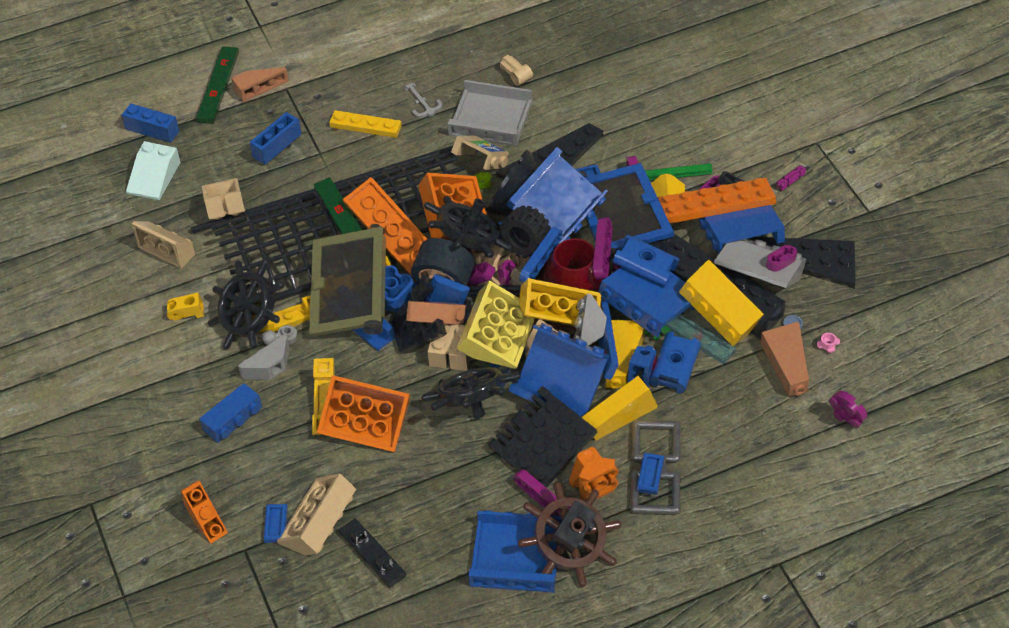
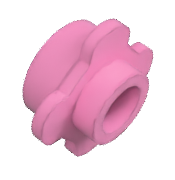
M824 333L821 336V340L817 342V347L832 353L835 351L836 345L840 343V340L832 333Z

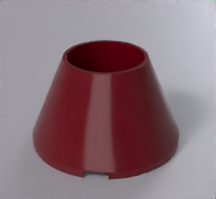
M576 238L567 239L558 244L538 276L539 281L593 292L599 291L601 281L604 279L597 280L594 276L595 248L589 242Z

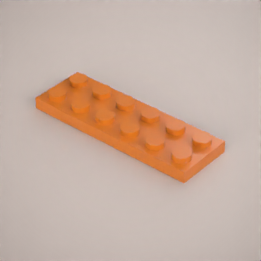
M370 177L343 199V203L367 229L383 226V234L386 237V250L406 273L411 275V268L420 246L427 238L376 181Z
M757 178L745 182L740 181L734 184L658 197L669 223L776 204V196L766 178Z

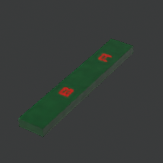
M222 46L196 117L198 123L214 124L239 54L237 47Z
M331 177L315 183L314 188L340 233L346 234L362 231L350 209L343 203V197ZM362 239L347 242L363 272L373 269V248L369 241Z

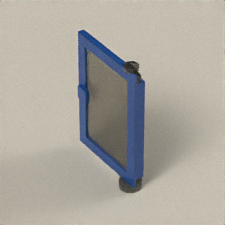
M641 163L589 177L586 172L578 171L602 193L605 190L608 191L604 195L606 200L599 207L597 205L594 206L592 209L594 213L586 222L596 243L598 219L610 218L613 227L610 259L614 258L617 250H623L627 235L645 243L674 236V231Z

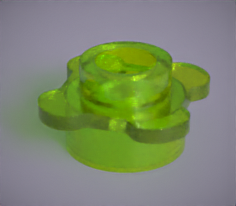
M479 172L474 175L477 177L479 189H489L492 187L490 182L491 174L489 172Z

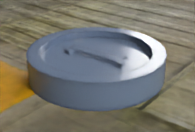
M789 315L784 319L783 326L798 322L801 330L803 321L796 315Z

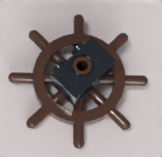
M555 482L553 487L557 500L547 505L543 511L529 502L524 503L523 508L537 517L534 527V537L520 539L518 546L523 548L536 545L542 557L548 562L541 572L542 574H551L555 567L564 570H575L579 586L585 587L587 581L583 568L594 562L597 557L611 566L617 564L616 558L603 551L606 543V531L619 529L622 523L618 520L604 523L599 512L592 506L599 495L598 490L593 489L585 501L577 498H565L562 484ZM560 510L562 521L559 522L550 515ZM545 524L554 528L555 532L545 534ZM595 533V545L583 538V536ZM548 542H554L558 545L555 551L550 548ZM581 547L585 548L590 552L588 555L580 558L579 550L581 549ZM566 550L569 553H571L572 559H567L561 556Z

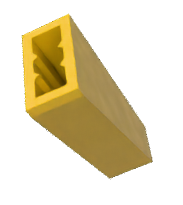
M611 320L619 366L612 379H606V388L618 389L628 383L629 362L637 346H642L646 336V329L633 320Z
M637 376L582 416V418L597 430L598 433L593 438L598 440L651 412L658 405L650 389Z

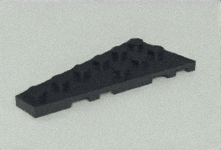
M588 123L532 152V155L540 166L554 149L558 147L563 151L560 156L573 166L603 136V130ZM519 160L496 171V176L504 180L514 164Z
M774 237L748 238L752 241H764L770 247L793 246L797 249V253L806 259L803 274L816 278H828L833 283L848 284V287L855 289V241L785 238V242L777 243Z

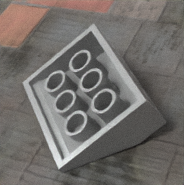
M747 238L726 243L714 263L787 288L800 281L806 259L797 253L795 262L780 271H771L766 267L767 256L780 247H770L764 241H752Z

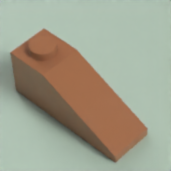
M285 67L245 71L231 78L234 91L243 102L289 82Z
M408 301L406 321L433 323L438 318L443 320L444 324H464L466 305L446 302Z

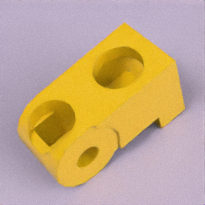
M199 293L172 298L167 302V317L170 320H180L183 317L194 315L196 318L204 317V303Z

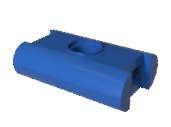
M627 235L623 250H617L613 263L665 287L670 276V270L675 271L680 258Z
M667 332L649 379L650 383L655 387L659 384L677 389L676 393H684L701 346L700 341L694 337L693 340L674 336V332Z

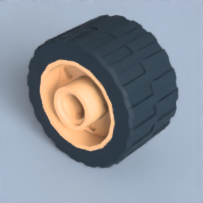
M443 238L427 239L420 246L411 268V275L419 285L421 284L420 278L423 275L429 276V279L432 281L433 276L437 274L467 286L475 265L473 256L462 246L458 249L455 248V242Z

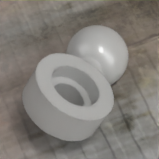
M290 325L280 327L278 333L267 330L262 334V341L264 344L269 345L276 338L285 334L289 345L297 340V330Z

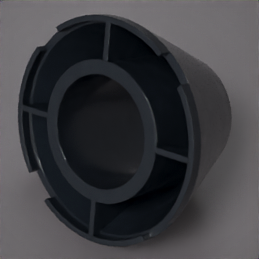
M525 150L521 155V159L509 171L492 197L493 201L490 205L488 204L487 212L508 216L513 211L506 205L507 202L539 167L538 162L529 150Z

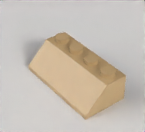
M340 473L316 478L285 527L282 536L277 540V543L303 555L319 553L323 549V543L326 538L333 532L334 525L342 517L346 505L352 501L356 488Z

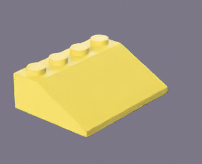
M489 280L477 295L456 349L474 359L516 369L535 318L523 315L519 305L520 298Z

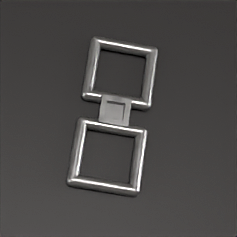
M635 420L632 423L631 456L635 462H642L644 455L640 454V428L673 429L672 454H656L664 456L660 479H672V506L639 505L637 485L640 470H634L631 473L630 511L632 513L678 514L680 512V473L677 471H666V462L677 463L680 461L681 424L678 421Z

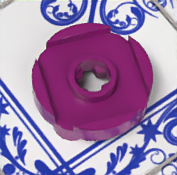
M840 390L833 394L829 399V403L834 409L833 415L839 421L845 420L853 427L858 428L867 418L864 406L862 404L858 406L854 402L856 398L845 391Z

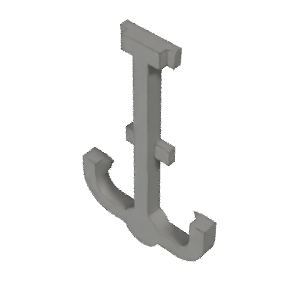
M415 83L404 87L405 91L410 89L417 98L415 102L417 104L421 103L426 110L423 113H417L416 110H413L412 114L416 118L434 116L435 112L442 109V102L439 99L435 103L438 106L430 108L425 102L426 98H422L414 89L416 87Z

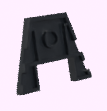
M423 275L420 278L421 284L417 289L414 288L412 290L409 301L421 302L433 291L429 276ZM403 303L391 321L399 352L404 354L447 334L443 320L438 318L429 326H427V322L406 321L408 303Z

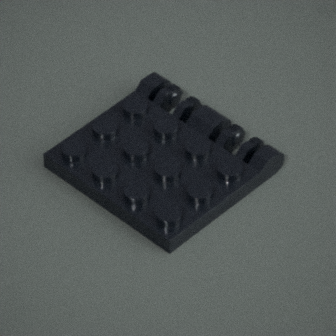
M541 386L537 394L546 403L534 394L532 400L541 408L536 412L530 405L525 404L523 408L533 417L530 419L523 411L519 410L510 421L520 431L517 432L507 423L504 428L514 437L508 441L503 434L498 433L496 437L505 447L494 438L488 443V446L517 471L524 469L547 488L598 432L592 425L556 398L549 390Z

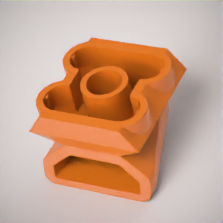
M590 447L577 454L569 478V484L571 487H579V497L581 500L585 501L593 489L598 490V499L617 488L619 482L616 476L619 470L615 466V459L602 458L594 447Z

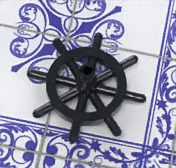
M449 196L443 198L445 204L441 208L429 202L424 203L426 210L437 215V221H429L428 227L440 229L445 236L455 242V248L458 249L463 246L468 249L483 251L488 258L494 256L491 250L494 245L506 251L512 250L511 244L499 239L500 225H496L493 220L482 213L483 208L486 206L483 200L476 198L472 207L454 203Z
M267 259L261 261L256 273L243 272L242 263L236 261L234 264L236 276L230 279L224 288L219 286L212 288L214 293L220 295L217 305L218 315L208 320L207 324L213 327L220 323L228 332L223 343L225 350L231 347L235 336L248 337L250 347L256 348L257 340L255 334L262 330L269 320L274 323H279L280 317L273 314L275 305L274 293L283 289L285 284L283 281L272 285L263 276L269 264ZM251 282V285L247 291L246 284ZM258 286H260L261 292L254 295ZM239 290L240 295H235L236 292ZM231 302H234V307L230 308ZM237 314L234 322H232L231 316ZM243 318H245L246 325L240 327Z
M475 366L470 370L460 372L447 379H440L437 391L425 393L421 396V399L423 401H430L439 398L438 401L431 404L433 411L443 406H463L464 408L471 406L473 417L477 419L486 415L481 401L494 395H503L505 393L503 389L505 383L519 380L521 374L515 372L503 375L510 370V367L506 366L498 368H478Z

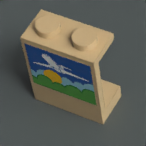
M475 135L457 136L451 151L455 155H475L477 149L487 154L488 156L483 167L485 170L504 168L508 162L507 157L509 155V152Z

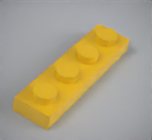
M337 110L334 111L329 122L331 128L397 138L402 126L400 120Z

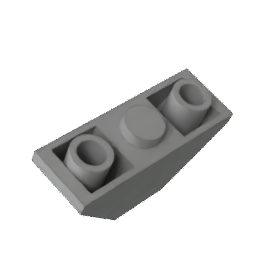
M587 293L582 299H579L577 304L579 314L574 324L576 334L573 339H582L587 342V346H590L604 336L607 317L592 294Z
M284 334L276 338L272 343L239 364L238 368L241 378L246 380H271L286 370L290 348L287 336Z

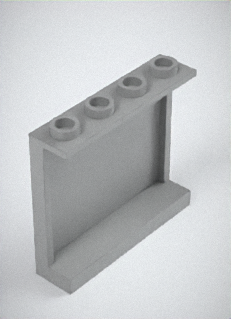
M464 80L465 90L454 118L448 121L449 136L475 135L490 143L517 147L533 103L532 90Z

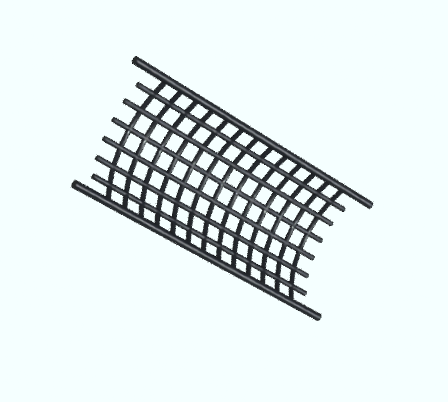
M452 145L334 182L338 191L351 188L340 192L343 197L349 195L358 188L355 187L356 185L363 184L370 177L374 180L385 177V179L378 180L376 183L382 185L389 182L392 188L384 191L386 194L395 193L398 200L394 201V203L401 206L404 214L410 220L424 214L426 219L421 195L416 187L422 179L413 181L410 175L420 172L426 175V173H429L427 170L439 166L443 171L439 174H454L465 169L464 166L447 170L445 167L446 164L458 161V156L440 160L453 155L451 153ZM436 161V163L424 166V164ZM417 166L420 167V168H417V169H413V170L407 171L408 169H411V168H414V167H417ZM401 171H402L401 174H397V175H394V176H391V177L389 176V175H392V174H395V173H398V172H401ZM404 177L407 178L409 183L397 187L393 182ZM412 187L415 195L402 199L399 191ZM315 188L247 209L239 215H228L221 219L191 227L193 234L211 228L216 230L229 226L214 233L215 236L232 232L234 238L219 242V246L237 243L239 251L226 254L224 258L227 260L241 255L245 266H242L243 271L252 272V268L259 267L261 261L249 264L246 253L258 249L262 259H267L269 263L283 259L287 272L274 276L270 264L266 268L269 275L267 279L272 285L276 284V280L289 277L292 285L291 289L275 292V302L311 290L312 264L309 265L305 252L312 250L313 244L303 247L299 236L313 233L315 239H320L317 231L328 227L331 228L334 236L338 235L335 228L336 224L332 221ZM315 198L317 199V200H314V201H311V202H308V203H305V204L303 203V202L308 201V200H312V199H315ZM418 199L421 210L408 213L404 203ZM299 204L298 206L286 209V207ZM320 204L322 210L309 214L308 207ZM280 209L282 210V211H279V212H276V213H273V214H270V215L268 214V213L273 212V211H276V210H280ZM303 211L304 216L291 219L289 215L292 212ZM325 214L328 222L314 226L311 218ZM264 215L263 217L251 220V218ZM285 215L287 221L276 225L273 224L271 219ZM244 220L247 221V222H244V223H241V224H238V225H233V224H235V223H238V222H241V221H244ZM307 220L310 228L297 232L294 224ZM264 221L268 222L269 227L256 230L254 224ZM290 226L292 234L279 238L276 229ZM250 227L252 232L238 236L236 230ZM429 227L419 230L422 233L429 232ZM272 231L275 239L261 243L258 235ZM254 237L257 245L244 249L241 240ZM295 238L299 249L285 253L281 242ZM277 244L281 254L267 258L264 248ZM337 244L341 255L327 259L322 247L323 260L321 266L325 265L328 277L333 276L329 263L343 260L346 271L335 274V279L362 270L361 267L350 270L347 258L354 255L352 251L345 253L342 244ZM301 253L305 266L291 270L287 257ZM392 256L388 257L390 264L397 263ZM235 269L229 270L230 275L236 274ZM307 271L310 283L297 287L293 275ZM251 283L246 285L247 290L249 289Z

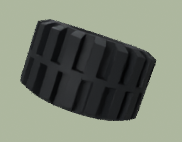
M524 205L515 208L502 221L501 229L499 230L500 235H502L500 237L501 240L512 245L510 252L516 253V256L519 257L522 255L523 258L528 256L531 258L551 229V226L548 225V219L544 218L545 215L539 213V210L536 208L532 209V206L525 207Z

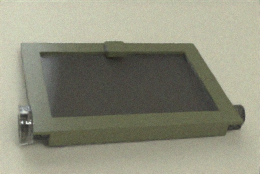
M371 224L370 229L313 240L309 335L311 337L363 328V331L367 334H379L383 331L386 237L383 226Z

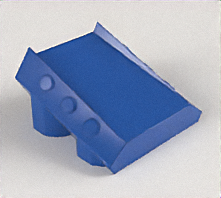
M435 274L431 281L433 291L424 298L423 302H446L463 305L470 289L468 286Z

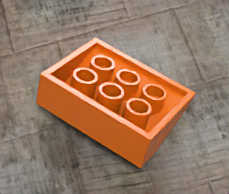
M426 173L418 185L423 207L425 202H429L441 208L445 204L443 202L445 196H449L454 203L472 207L476 198L482 200L476 176ZM484 207L483 210H482V213H484V214L486 215V211H485V207ZM424 208L427 223L429 221H437V215ZM429 227L431 238L450 240L440 229Z
M332 375L317 434L395 452L411 398L410 394Z

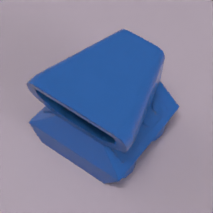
M392 265L385 266V310L397 313L403 303H408L411 298L410 293L417 287L418 283L413 281L411 275L399 273L397 268ZM373 278L367 283L365 290L370 295H372ZM371 296V298H370L369 301H368V304L371 305V306H372V296Z

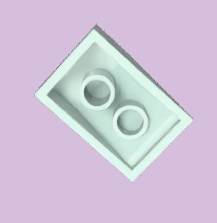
M144 141L137 153L126 193L160 200L181 163L177 148Z

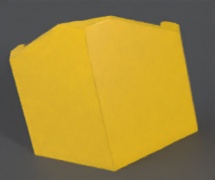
M670 174L660 175L651 183L657 197L685 192V184Z

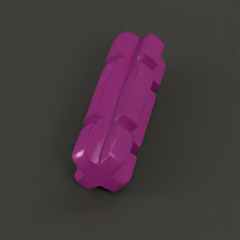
M802 165L797 166L795 170L793 169L778 180L776 187L783 191L787 186L798 180L799 177L805 175L806 168Z

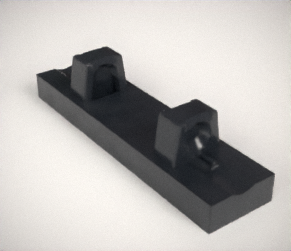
M356 518L339 529L340 535L389 588L406 577V572Z

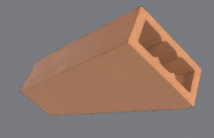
M795 322L762 332L761 346L788 396H798L807 392L809 377L800 324Z

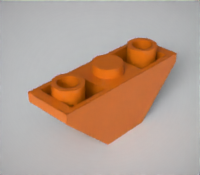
M199 480L181 490L184 506L195 525L210 544L228 533Z

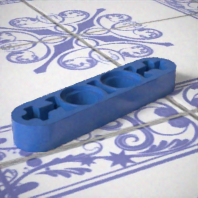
M556 227L550 229L522 269L519 276L520 282L524 283L528 278L534 279L559 244L563 235L562 230Z

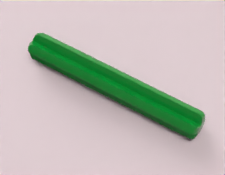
M710 163L651 169L645 170L649 181L655 180L663 174H670L675 178L712 174V165Z

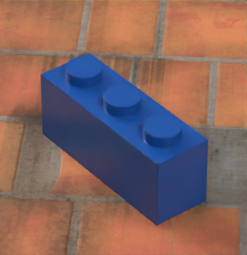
M131 103L122 114L126 130L169 143L179 133L176 116Z
M287 112L284 113L249 142L252 157L266 165L302 135L299 119Z
M243 383L199 418L202 430L219 443L227 438L237 427L242 426L253 414L259 412L262 408L260 395Z

